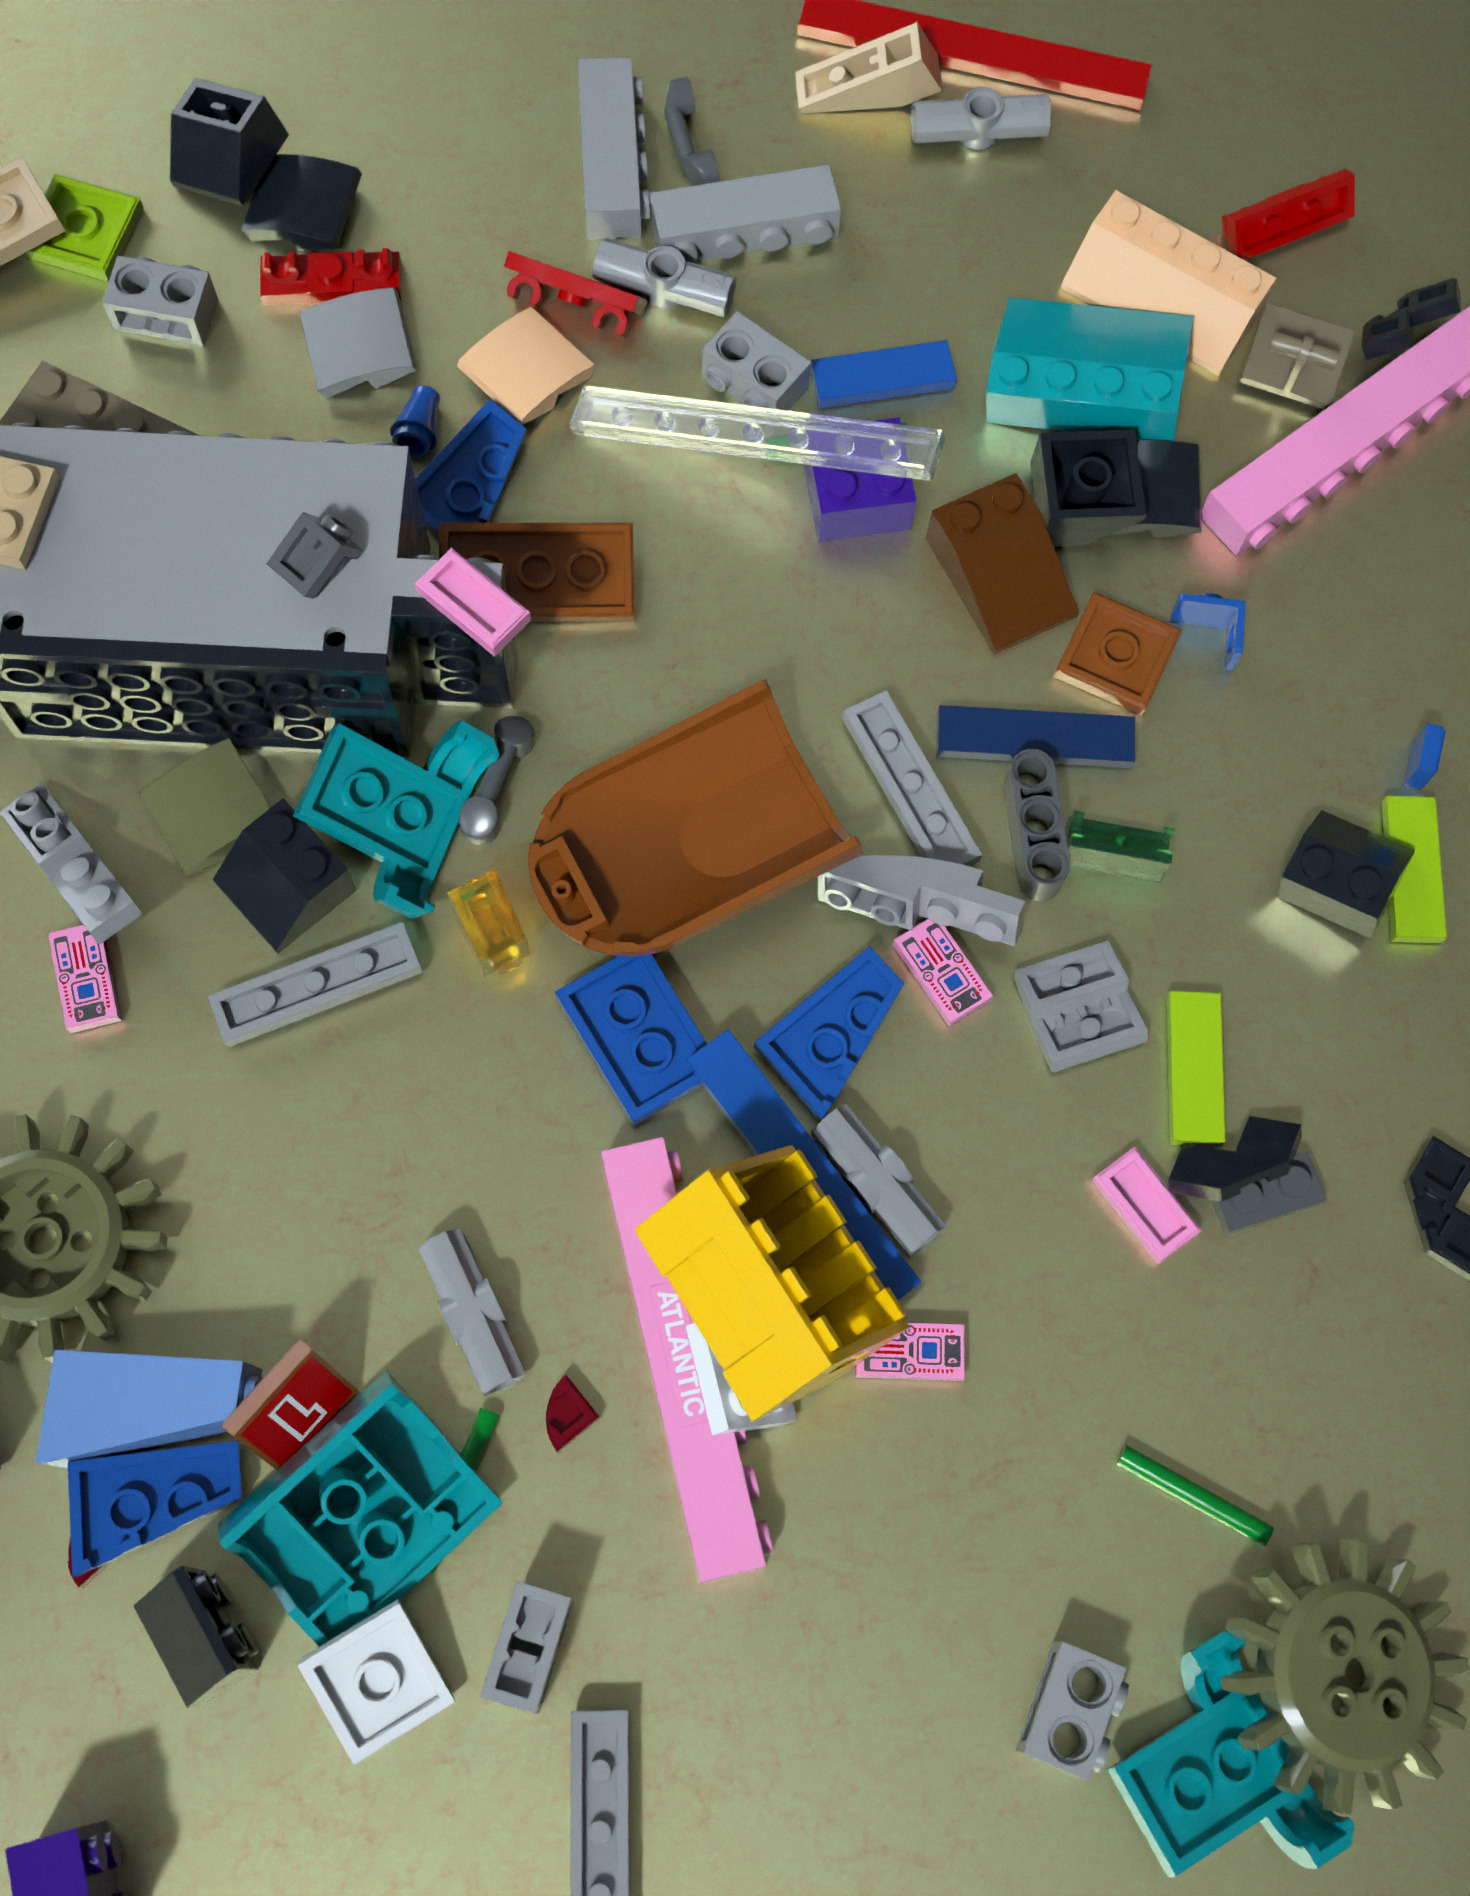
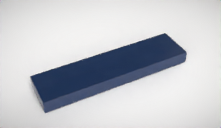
M939 705L937 712L936 757L1013 761L1014 757L1023 750L1039 749L1047 753L1054 764L1132 768L1135 763V716Z

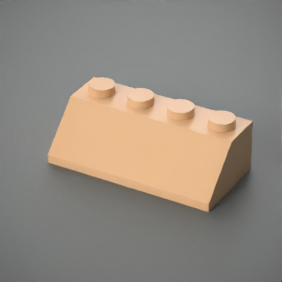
M1115 190L1093 221L1062 281L1061 289L1092 306L1194 316L1187 359L1219 376L1262 313L1277 278Z

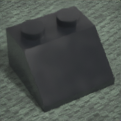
M1135 429L1039 434L1030 461L1035 504L1042 515L1053 546L1088 545L1145 520L1147 514Z
M284 798L242 830L212 879L277 954L357 891L349 870L305 822L293 817L295 810Z
M1321 810L1303 834L1281 877L1278 898L1372 939L1415 850Z

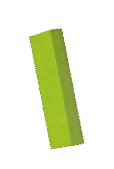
M1386 796L1381 802L1384 837L1415 850L1389 903L1391 942L1441 944L1447 939L1436 797Z
M1170 991L1166 996L1170 1145L1188 1143L1199 1146L1222 1147L1225 1144L1221 993Z

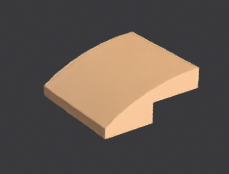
M532 307L516 314L485 335L459 359L457 365L461 371L521 425L554 409L558 395L589 380L595 366Z

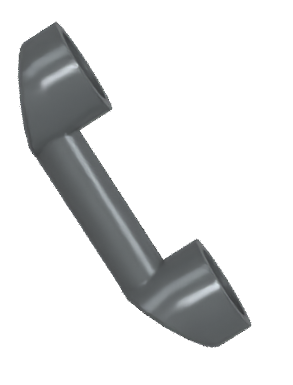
M687 76L673 79L670 81L666 93L664 117L679 157L681 169L694 186L720 182L717 161L713 150L695 152L684 116L695 114V101L690 80Z
M508 716L500 719L495 724L494 733L497 749L500 754L499 758L488 766L477 795L465 801L459 811L458 820L461 833L472 844L485 845L492 842L498 836L500 821L496 806L494 805L513 758L526 756L535 745L533 725L523 717Z

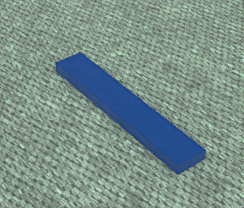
M729 1029L686 1059L685 1063L755 1155L793 1145L796 1150L802 1151L818 1176L815 1178L817 1184L825 1196H831L847 1221L844 1224L855 1242L860 1241L877 1267L874 1270L877 1277L885 1288L889 1287L897 1300L901 1299L922 1282Z

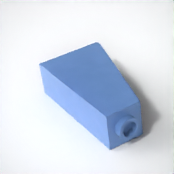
M55 1350L35 1462L58 1468H68L67 1462L133 1454L226 1432L221 1425L263 1379V1369L244 1361Z

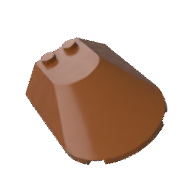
M764 679L571 779L554 794L541 812L542 819L536 830L533 843H530L528 867L533 891L540 906L551 922L563 934L578 944L600 953L616 956H643L678 946L862 855L863 851L857 836L852 837L840 824L794 745L774 701L771 688Z

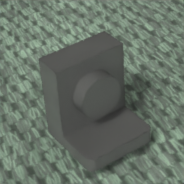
M302 512L266 564L304 597L314 599L343 557L357 559L362 550L349 539L353 531L336 517L327 513L324 518Z

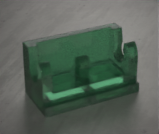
M1073 811L1072 816L1068 819L1066 831L1070 867L1161 882L1172 864L1173 851L1168 849L1171 838L1174 836L1175 828L1163 826L1160 832L1084 819L1085 812Z

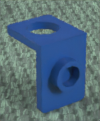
M1215 593L1199 595L1180 594L1171 612L1170 620L1176 623L1227 629L1224 670L1233 671L1243 651L1246 601L1224 599Z

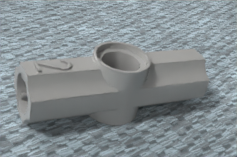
M978 87L967 92L963 99L912 101V139L915 143L961 141L968 148L983 150L992 146L996 139L1048 136L1051 127L1050 99L1046 94L1000 96L997 91L991 88Z
M606 237L599 243L592 268L593 279L644 293L646 299L658 308H671L681 304L724 317L729 312L737 282V276L685 261L680 251L671 246H658L652 250H647Z
M847 1104L833 1110L811 1130L810 1135L823 1149L826 1156L844 1175V1181L870 1214L875 1213L910 1257L922 1250L945 1230L947 1225L914 1187L912 1175L903 1161L890 1147L886 1145L881 1147Z
M460 1227L437 1234L418 1246L441 1298L437 1302L456 1344L461 1343L468 1359L469 1367L483 1395L486 1396L499 1392L526 1377L527 1375L503 1323L507 1322L488 1279L482 1278L476 1265V1259Z

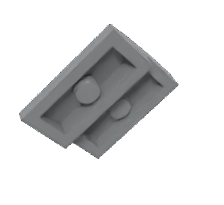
M394 288L375 289L345 295L314 305L300 312L317 391L326 399L365 381H368L377 389L417 371L399 294Z
M1108 940L1014 970V979L1024 1009L1051 1073L1147 1042L1149 1031L1128 993L1129 979Z

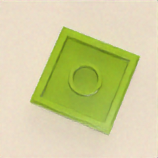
M55 174L45 196L65 231L27 251L22 256L109 282L117 256L122 255L144 209L141 199Z

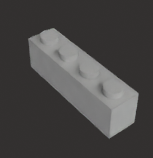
M632 57L578 59L587 240H602L605 237L609 239L641 238V219H650L648 190H639V181L647 180L646 151L637 152V143L645 142L644 114H635L634 106L643 105L642 76L633 77Z
M829 164L650 193V223L656 247L671 246L680 251L685 261L691 263L719 257L725 259L733 258L739 254L762 250L777 251L783 247L806 243L821 244L827 240L837 239L839 234L841 208Z

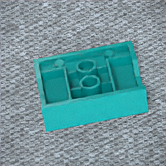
M1009 297L995 344L986 389L987 423L1068 432L1135 429L1136 439L1174 441L1194 316Z
M386 1370L218 1523V1541L227 1551L241 1557L273 1590L287 1614L320 1647L395 1600H400L503 1502L428 1414Z

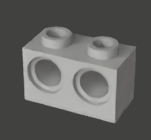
M117 256L102 304L113 330L204 346L218 298L210 274L207 271H202L190 265L179 267L157 263L146 257L135 259Z
M738 311L702 348V376H704L707 383L719 392L725 391L737 399L752 416L756 418L762 417L774 426L809 389L811 362ZM736 357L740 358L741 360L733 361L729 360L728 358ZM775 383L778 384V386L770 387L764 384Z
M516 1581L480 1697L534 1714L540 1713L574 1599Z
M1053 1642L1016 1752L1077 1778L1089 1781L1092 1770L1098 1773L1101 1771L1109 1752L1110 1739L1104 1737L1110 1716L1111 1714L1116 1717L1119 1716L1127 1698L1129 1684L1122 1681L1126 1668L1066 1642ZM1083 1667L1090 1669L1098 1681L1097 1693L1091 1700L1086 1702L1080 1700L1075 1695L1072 1687L1075 1673ZM1068 1722L1078 1731L1080 1742L1074 1754L1063 1757L1054 1747L1053 1736L1055 1730L1061 1724Z

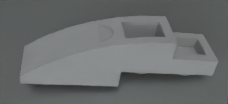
M42 783L29 792L18 796L13 803L0 811V814L99 945L142 915V912Z
M904 855L858 856L818 876V900L828 903L833 908L850 910L874 918L884 925H896L911 931L918 917L922 916L929 918L936 924L953 926L977 934L985 940L999 941L1014 947L1022 932L1025 900L982 887L984 870L933 858Z

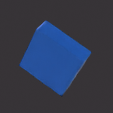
M1427 723L1414 739L1411 745L1403 786L1421 790L1436 774L1446 732L1444 731L1445 727Z

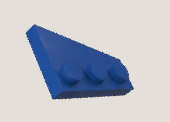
M491 399L486 402L415 478L426 528L438 539L439 523H489L526 437V428Z
M869 946L754 1042L753 1048L818 1121L821 1122L827 1116L901 992L904 983Z
M231 1441L67 1462L72 1577L77 1578L244 1499L240 1442Z

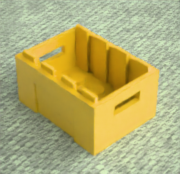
M793 1145L707 1170L634 1229L662 1277H667L724 1369L723 1376L752 1422L834 1382L910 1328L904 1318L907 1314L889 1287L885 1288L874 1272L877 1267L860 1241H854L844 1225L847 1222L831 1196H825L817 1184L815 1178L818 1176L802 1151L796 1150Z

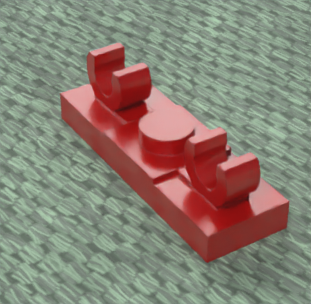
M1345 168L1328 176L1320 177V179L1310 183H1304L1268 197L1264 201L1244 207L1231 214L1221 216L1222 235L1228 239V252L1246 260L1354 217L1355 174Z
M382 248V252L365 253L364 249H358L356 253L326 252L306 253V255H297L296 252L289 251V255L271 256L270 252H264L263 256H260V297L263 305L323 303L349 294L384 288H394L398 292L400 300H402L401 258L399 251L391 252L388 248Z
M508 251L505 260V268L519 273L510 280L507 286L508 297L518 299L520 289L524 285L530 284L533 290L530 304L540 307L545 300L543 284L559 289L557 299L582 308L586 299L602 304L603 306L599 307L593 315V326L603 329L607 316L615 314L619 321L615 334L622 337L628 334L631 326L628 311L640 316L644 314L648 300L511 251Z

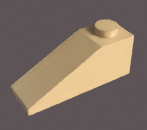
M917 22L795 72L798 107L802 114L902 107L912 103V101H918L942 91L938 54Z

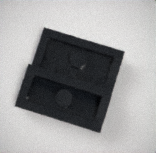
M276 154L257 183L242 231L251 241L289 239L298 251L337 249L362 173L357 167L329 159L304 155Z
M1136 440L1147 515L1145 520L1111 535L1151 530L1154 539L1202 533L1199 445L1170 440Z

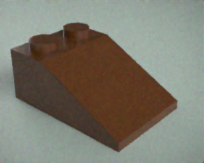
M1017 473L931 511L926 540L994 655L1078 617L1079 610L1042 515Z

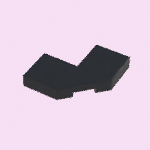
M1457 278L1410 291L1398 300V309L1384 318L1383 315H1377L1365 323L1362 334V349L1365 359H1373L1412 347L1414 326L1461 312V292Z
M1249 1116L1235 1152L1183 1143L1168 1179L1170 1192L1222 1202L1241 1194L1240 1188L1263 1178L1270 1182L1287 1175L1302 1139L1301 1124Z
M1432 1136L1426 1141L1403 1183L1425 1254L1470 1281V1215L1455 1207L1470 1181V1158L1435 1136Z

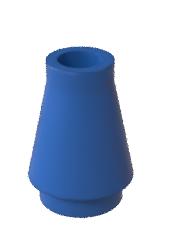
M420 385L413 389L410 399L390 428L392 443L398 446H408L411 458L425 457L437 443V417L440 395L429 386Z

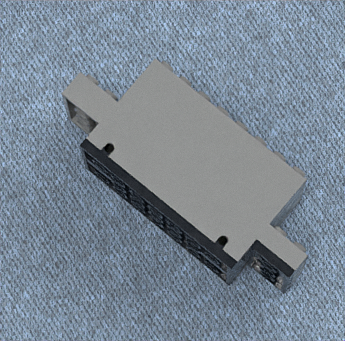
M15 423L12 426L0 425L1 457L55 468L60 478L26 570L0 564V717L15 738L208 748L229 738L235 749L321 753L332 727L340 723L400 757L410 758L415 704L513 709L517 664L515 638L494 657L416 591L415 583L439 558L430 555L431 546L408 446H398L387 441H380L374 444L346 443L339 439H325L321 442L296 441L286 436L257 439L244 438L232 433H225L219 436H199L184 431H170L167 434L142 433L131 428L103 431L89 430L77 425H69L64 428L37 427L29 423ZM302 512L324 518L327 513L336 517L353 531L349 539L362 550L357 559L343 557L314 599L304 597L266 564ZM477 557L466 559L507 593L503 563H493L488 559Z

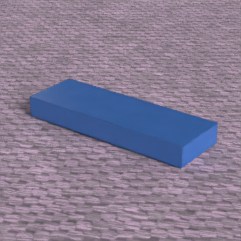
M947 340L811 360V376L819 409L955 389L957 382Z

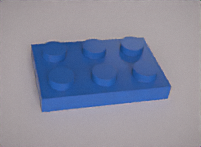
M652 954L617 956L555 991L558 1003L633 1126L703 1086L685 1062L687 1058L704 1047L707 1042Z

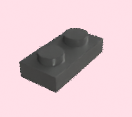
M1306 1151L1295 1155L1287 1175L1270 1182L1263 1178L1240 1188L1241 1194L1222 1202L1211 1200L1224 1234L1227 1236L1322 1205L1327 1201V1198L1309 1154Z

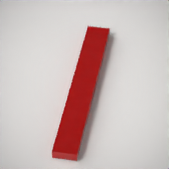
M805 0L799 19L797 35L850 47H858L917 22L937 52L939 66L1137 110H1141L1152 64L859 0Z

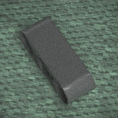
M1026 749L1019 752L1011 762L1004 781V795L1020 890L1026 897L1034 901H1047L1059 893L1070 871V855L1053 760L1047 753L1039 749ZM1030 773L1038 778L1040 784L1028 785L1018 775ZM1031 818L1038 819L1046 825L1048 830L1043 832L1034 831L1029 828L1025 820ZM1045 865L1054 872L1055 878L1043 879L1037 876L1032 867Z

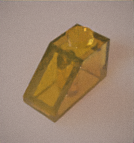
M495 869L448 892L457 926L485 977L494 972L498 975L508 973L524 962L523 957L530 954L527 937Z

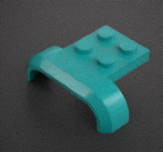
M460 720L452 725L442 736L422 769L339 723L333 726L293 813V817L382 862L374 884V900L408 918H416L434 911L435 905L428 902V895L459 822V811L463 803L468 800L481 774L489 765L497 761L500 754L493 737Z
M1226 1631L1220 1632L1184 1654L1181 1659L1180 1670L1183 1684L1196 1713L1107 1768V1771L1167 1877L1178 1876L1259 1821L1275 1843L1293 1861L1308 1869H1318L1352 1846L1355 1824L1349 1817H1340L1332 1811L1323 1810L1322 1801L1315 1794L1309 1783H1307L1301 1795L1282 1792L1274 1785L1278 1773L1290 1752L1282 1738L1278 1739L1271 1747L1263 1750L1242 1748L1237 1737L1250 1724L1264 1717L1266 1712L1256 1694L1240 1695L1222 1689L1221 1677L1235 1671H1243L1239 1652L1241 1648L1246 1646L1245 1641Z

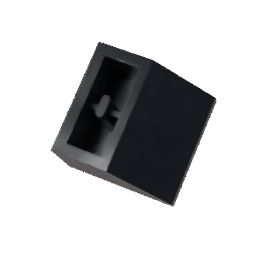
M194 78L171 113L170 181L174 187L243 206L289 134L265 96Z
M180 1566L167 1575L133 1607L187 1708L200 1707L257 1671L258 1667L252 1656L259 1653V1650L247 1627L243 1623L235 1626L225 1606L232 1603V1600L220 1577L216 1573L209 1576L205 1570Z

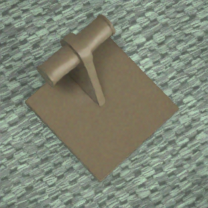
M1266 303L1240 383L1325 410L1332 405L1355 330Z

